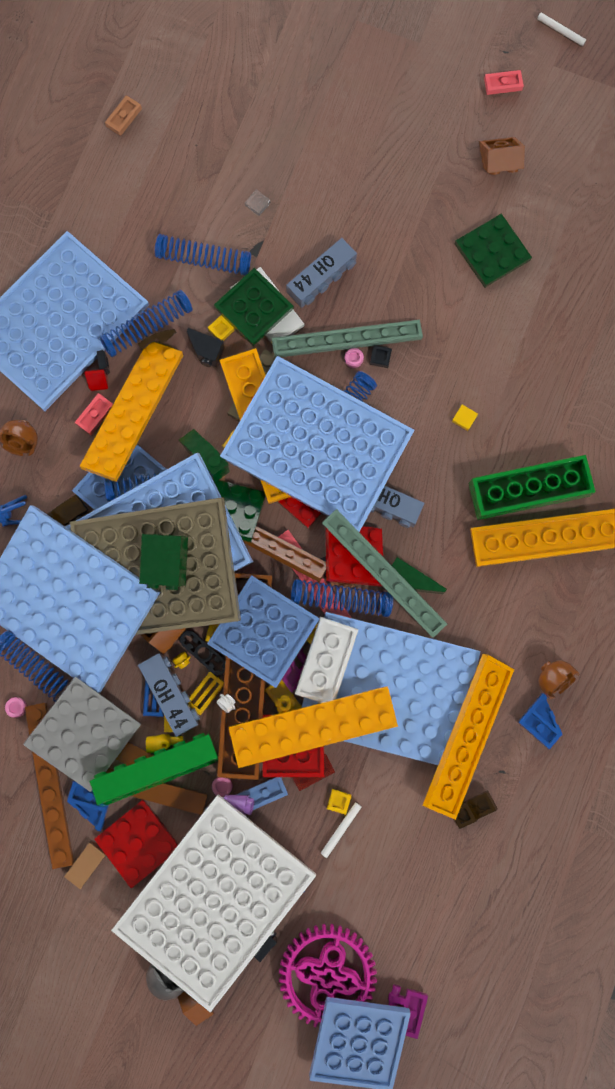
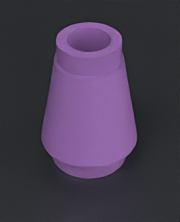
M225 795L224 799L243 815L252 814L254 798H250V795Z

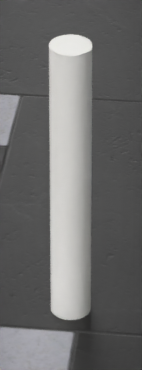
M542 12L539 14L537 20L580 46H583L586 42L585 38Z
M354 803L321 851L324 857L327 858L361 809L362 806L358 803Z

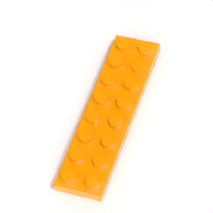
M152 342L143 349L80 464L82 470L115 482L118 481L183 358L182 351L156 342Z
M256 348L220 360L240 420L266 376ZM261 480L268 504L291 497Z
M615 509L471 528L470 533L476 567L615 549Z
M482 654L422 806L456 820L515 669L487 654Z
M384 686L229 726L237 765L238 768L398 727L389 688Z

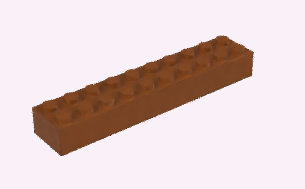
M235 573L237 595L240 594L251 575L272 588L273 578L270 575ZM227 656L223 695L228 694L235 700V709L229 713L222 709L217 777L258 780L260 763L238 768L229 726L263 718L266 681Z

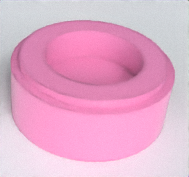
M357 348L349 349L345 353L346 365L350 368L361 366L364 358L362 351Z
M11 698L5 705V711L8 716L18 718L25 714L27 704L22 698Z
M217 777L212 783L214 794H219L221 797L228 795L233 787L230 778Z

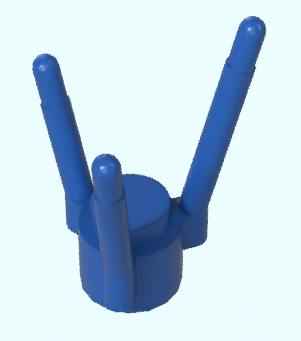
M27 495L0 505V523L2 526L20 524L21 520H9V518L12 517L11 510L26 505L25 501H21L26 499Z

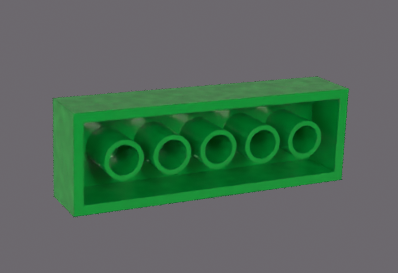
M586 455L472 478L468 483L477 520L586 498L596 492Z
M204 733L196 735L191 742H178L173 745V749L166 750L163 748L155 751L152 757L146 758V756L135 759L134 764L129 766L126 763L114 767L115 771L111 773L104 771L94 775L95 779L90 780V784L97 805L105 807L217 763L218 757L210 735L205 736Z

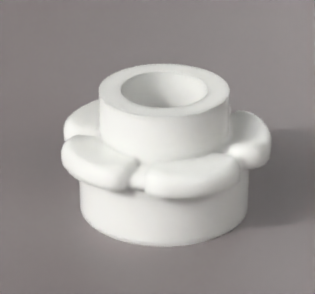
M221 694L217 704L225 712L229 713L235 709V700L228 694L225 696Z

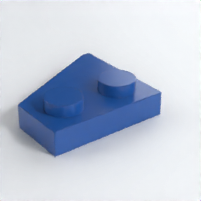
M541 693L519 719L518 723L550 750L562 736V732L555 721V715L549 707L546 695Z
M73 781L67 802L73 808H76L85 819L91 822L97 831H102L109 805L105 807L98 806L93 790L90 792Z

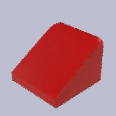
M103 369L85 372L90 391L106 390L109 388L108 376Z

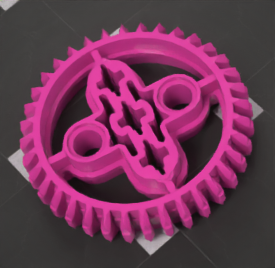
M322 924V930L318 931V926L315 925V932L313 933L307 928V936L300 932L299 937L301 940L293 938L295 947L288 944L287 949L291 953L284 952L283 956L287 960H281L280 965L285 967L279 969V974L284 975L279 977V982L284 983L280 986V991L285 992L283 999H290L287 1002V1006H294L292 1009L293 1014L300 1011L298 1015L300 1020L304 1016H306V1024L314 1020L313 1026L315 1028L318 1026V1022H321L322 1011L325 1006V1001L317 999L318 994L325 993L328 997L335 998L336 993L351 995L361 989L355 1001L367 1002L365 999H373L372 994L369 992H375L376 990L372 984L377 983V978L373 977V975L377 974V970L371 968L376 964L374 960H369L373 957L372 952H367L369 949L367 944L361 946L363 944L362 938L355 941L357 938L355 932L349 936L350 929L346 928L344 933H342L341 925L338 926L337 931L334 930V924H330V930H326V925ZM321 938L334 939L323 946L319 959L306 956L297 963L294 962L298 953L310 942ZM340 941L347 943L357 952L363 964L364 981H360L359 974L355 970L344 966L346 952ZM331 950H336L339 955L337 958L331 959L328 957V953ZM310 966L311 970H309L308 974L305 973L304 969ZM292 970H295L296 976L301 982L312 985L310 1001L316 1009L315 1011L306 1007L297 997L292 985ZM328 972H331V976H329L328 979H325L324 975H327ZM348 978H351L352 982H349L348 985H345L344 981H347Z

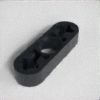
M186 631L181 635V645L211 673L218 676L225 673L226 661L196 633ZM193 635L194 638L192 640L196 644H198L199 641L202 643L201 645L196 647L195 652L192 651V649L195 648L192 644H185L186 636L190 637ZM204 647L208 648L210 652L208 658L201 659L198 655L199 650ZM213 654L216 655L214 660L217 663L223 662L222 668L224 669L222 671H214L215 665L211 662L209 666L206 664V662L212 659Z

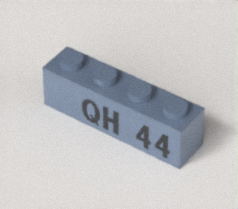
M341 238L286 285L287 294L301 308L305 305H310L317 294L324 293L331 282L338 281L344 271L350 270L355 266L357 253Z
M384 486L370 512L377 511L381 513L383 518L388 520L393 518L399 521L401 526L409 528L410 526H415L424 502Z
M159 653L138 665L176 737L200 725L198 722L200 716L196 709H191L188 704L191 700L186 691H181L179 687L181 681L176 673L172 674L169 668L172 664L166 655L163 657Z

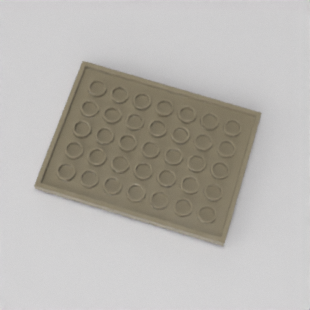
M224 498L70 522L73 533L138 577H140L142 534L188 536L186 586H180L178 590H166V586L159 585L157 590L160 591V594L135 635L241 621Z

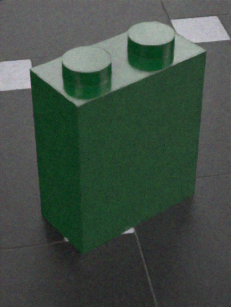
M142 534L139 584H147L146 588L159 589V585L166 586V590H178V587L186 586L188 536Z

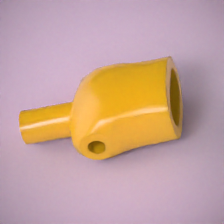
M169 734L147 736L146 752L151 753L163 748L167 750L171 745L184 741V737H171Z

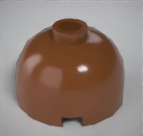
M11 420L0 429V442L3 444L2 448L12 454L23 456V453H29L28 456H31L37 447L38 435L29 422L25 420Z
M549 661L541 667L542 673L539 676L538 682L543 693L549 699H554L555 696L553 694L557 691L562 694L577 680L574 676H579L580 674L568 662L555 661L551 663Z

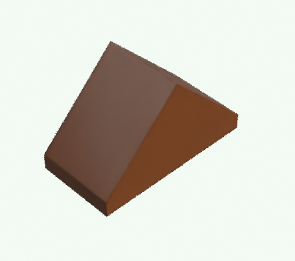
M185 991L177 997L182 1013L196 1026L214 1014L213 1010L209 1012Z

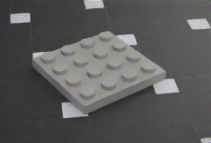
M75 676L23 745L91 792L90 780L95 779L94 775L107 771L141 724Z

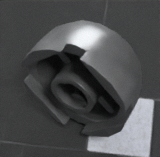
M150 965L146 974V984L149 991L155 997L165 1001L178 997L184 991L154 965Z

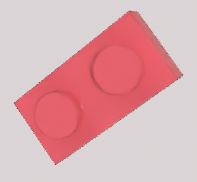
M521 70L485 74L484 77L487 95L522 91L524 87Z
M98 393L75 421V424L89 435H92L107 417L113 403Z

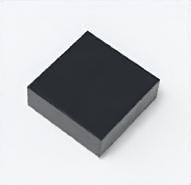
M374 345L370 365L388 368L392 348Z
M97 351L99 369H103L107 375L110 374L108 357L105 351Z

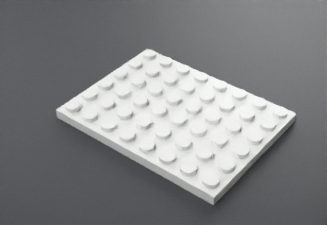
M218 794L111 931L211 1012L313 881L316 873Z

